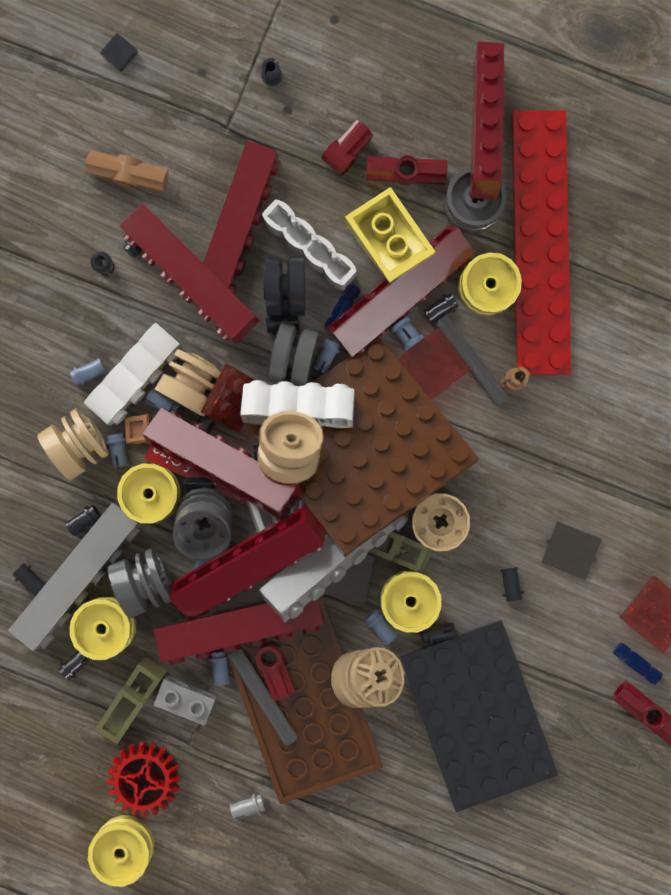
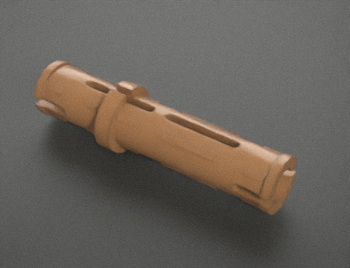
M523 367L513 368L502 378L500 386L506 393L520 390L529 380V373Z

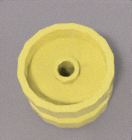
M489 252L477 256L463 269L459 277L458 292L461 301L467 309L478 315L490 316L504 311L516 301L521 292L522 279L519 268L510 258L503 254ZM486 280L487 282L492 281L494 286L492 288H488L486 286Z
M140 464L130 468L122 476L117 491V499L121 510L130 519L139 523H159L169 519L177 511L178 503L182 498V488L178 478L169 469L156 464ZM150 488L154 494L152 498L147 499L146 495L149 493L147 489Z
M403 570L392 575L384 583L380 593V606L386 620L394 628L404 632H420L429 628L437 620L441 610V594L437 585L425 574L414 570ZM410 596L415 598V605L412 607L409 604L406 605V599Z
M100 597L84 603L74 613L70 622V637L74 647L83 656L93 660H106L118 655L132 643L136 633L135 617L128 618L115 597ZM100 624H104L106 626L105 633H103L104 628L100 627Z
M120 815L106 822L94 836L88 851V862L91 871L99 881L109 886L123 887L139 879L154 854L155 840L151 829L144 821L128 815Z

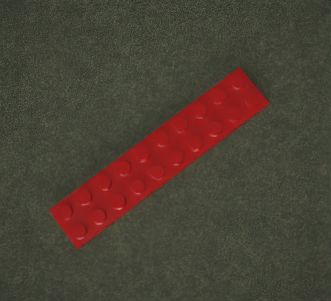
M566 110L513 111L514 263L519 268L522 279L521 292L515 301L516 368H525L529 376L571 375Z

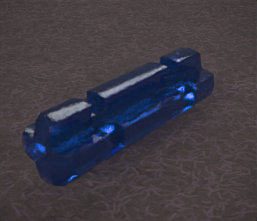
M350 283L345 288L344 296L341 295L331 312L332 317L327 319L325 328L354 304L353 300H356L360 294L359 287Z
M620 642L615 647L613 654L622 661L625 660L624 663L640 675L645 676V679L650 683L656 685L661 680L662 672L655 667H651L652 665L635 651L631 652V648Z

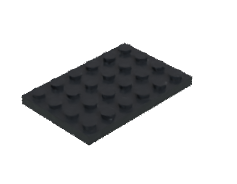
M502 620L456 635V640L440 641L400 656L456 812L558 776Z

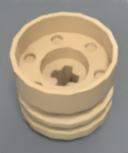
M177 349L174 356L184 362L183 365L180 366L170 361L169 365L178 373L177 376L172 377L163 374L155 390L196 414L205 417L213 402L204 392L207 389L218 393L220 389L210 383L212 378L224 383L227 377L215 365L202 357Z
M78 408L70 412L75 424L67 416L61 418L65 428L64 432L57 426L51 425L37 435L41 446L52 463L69 481H72L86 471L82 458L85 457L92 464L99 462L94 450L102 458L110 454L104 442V437L97 426Z
M434 493L417 505L412 517V528L416 538L425 547L434 551H449L458 547L466 539L470 529V516L466 506L457 497L448 493ZM442 514H445L447 516L445 520L448 525L446 527L441 525L437 528L435 526L436 521L433 518L436 515L440 517Z
M374 647L354 650L343 654L335 662L331 673V685L335 696L342 704L350 708L385 707L393 703L401 694L404 686V670L395 654L385 648Z

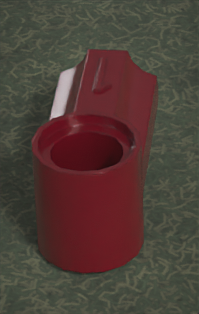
M356 120L338 141L335 140L328 146L321 159L343 176L355 163L356 156L371 141L374 134L364 123Z
M265 643L258 650L256 661L262 670L273 700H280L296 692L283 660L282 651L275 643ZM265 651H272L276 654L277 660L273 663H266L262 659V654Z

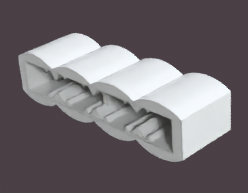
M275 199L262 213L268 230L275 236L283 238L286 245L294 253L304 256L307 264L313 270L323 273L331 286L344 291L356 278V268L351 260L342 254L336 253L333 245L327 239L316 235L311 225L305 220L295 217L294 212L286 203Z
M154 323L138 343L128 351L120 363L110 371L102 383L92 391L84 401V404L106 424L111 426L115 423L118 425L127 416L128 413L125 410L131 403L137 404L146 393L143 390L149 383L155 384L162 377L163 372L161 370L163 367L170 363V361L175 362L178 359L174 354L177 349H181V344L157 323Z
M254 380L243 385L241 418L244 423L263 424L272 414L281 411H297L307 414L316 420L320 427L350 428L353 427L354 389L349 388L345 384H335L333 387L325 388L318 383H307L305 386L298 387L286 381L279 382L278 385H267L264 381Z

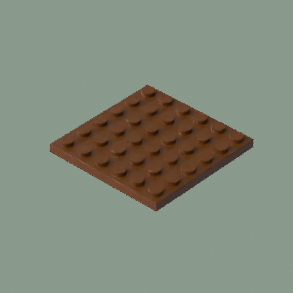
M380 337L370 342L368 348L363 353H356L353 357H348L312 382L318 383L325 388L333 387L335 384H345L349 388L354 389L353 427L334 428L321 426L323 442L316 472L309 479L298 483L301 491L299 498L325 527L326 534L344 557L478 462L477 455ZM250 424L248 431L260 444V430L263 424Z

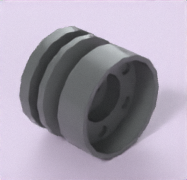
M199 488L191 490L181 498L177 506L173 540L175 546L183 555L194 560L205 561L219 556L228 548L232 533L233 509L231 502L224 494L215 489Z
M154 548L145 550L146 559L141 553L135 555L136 568L132 566L128 559L108 566L109 579L121 609L128 618L136 617L148 611L147 598L155 607L161 606V597L165 603L172 602L169 599L172 580L165 563L160 559Z

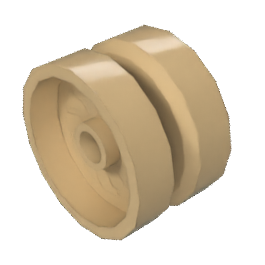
M281 411L267 418L260 430V444L257 455L258 464L264 474L275 481L285 484L299 483L309 479L316 472L320 459L323 434L319 424L307 414L297 411Z

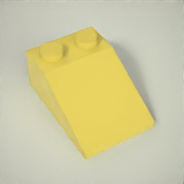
M391 187L345 216L348 229L389 283L436 254Z

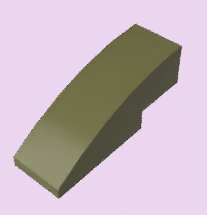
M391 532L387 535L388 537L379 547L374 546L369 551L423 574L433 550L425 547L423 544Z
M145 656L137 665L126 684L121 688L95 730L115 744H118L167 673V670Z

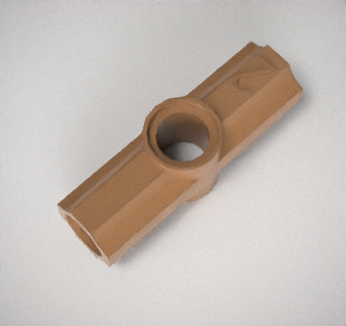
M90 150V153L87 154L85 173L88 175L112 180L115 184L126 188H135L137 186L164 193L169 180V170L167 168L142 163L141 160L124 154H120L117 157Z

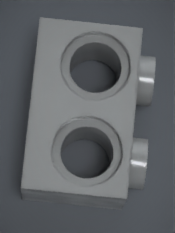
M168 675L163 680L154 706L205 726L218 695Z

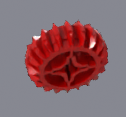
M142 741L139 745V750L134 743L130 744L129 752L122 749L119 752L121 758L114 757L112 760L116 767H110L107 771L114 777L108 778L106 783L115 786L108 793L109 795H118L113 802L114 805H118L122 801L124 803L122 812H126L130 807L132 808V817H135L138 811L141 810L143 818H146L149 814V809L154 816L158 815L159 807L166 810L169 807L167 801L174 802L176 799L172 792L180 790V786L174 782L180 781L181 775L173 773L179 769V764L170 765L174 755L170 754L167 758L164 757L163 754L166 752V748L162 747L157 752L155 751L156 743L154 742L147 749L145 741ZM136 759H145L141 769H125L129 762ZM154 762L162 769L165 780H162V776L154 772ZM147 769L145 775L148 782L142 788V779L140 777ZM123 779H126L125 782L134 787V796L126 789ZM158 788L164 790L156 798L143 800L147 790H157Z

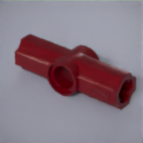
M404 155L400 158L367 156L366 181L396 182L403 186L413 183L446 185L448 164L447 160L416 159L410 155ZM403 166H409L414 172L406 176L399 169Z
M625 680L614 691L611 699L671 746V715ZM656 709V719L647 722V713L650 710Z

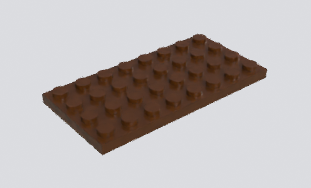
M278 571L269 579L264 578L257 582L248 591L239 592L228 602L211 608L212 614L264 603L265 601L260 589L281 571ZM322 596L319 598L324 625L319 626V631L303 634V630L292 632V637L277 640L276 636L265 638L266 643H275L280 647L283 660L296 692L288 697L275 700L297 734V739L287 746L284 745L229 659L280 805L383 767L363 709L350 708L342 704L335 696L332 688L331 673L335 662L343 653ZM249 642L238 644L269 690L262 670L256 661L258 650L264 644L250 646ZM265 651L262 654V659L266 663H273L277 660V656L272 651Z

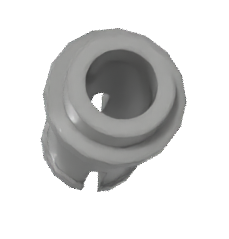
M255 793L252 794V798L230 804V811L234 821L256 813L262 815V811L266 810V803L262 794L257 795Z

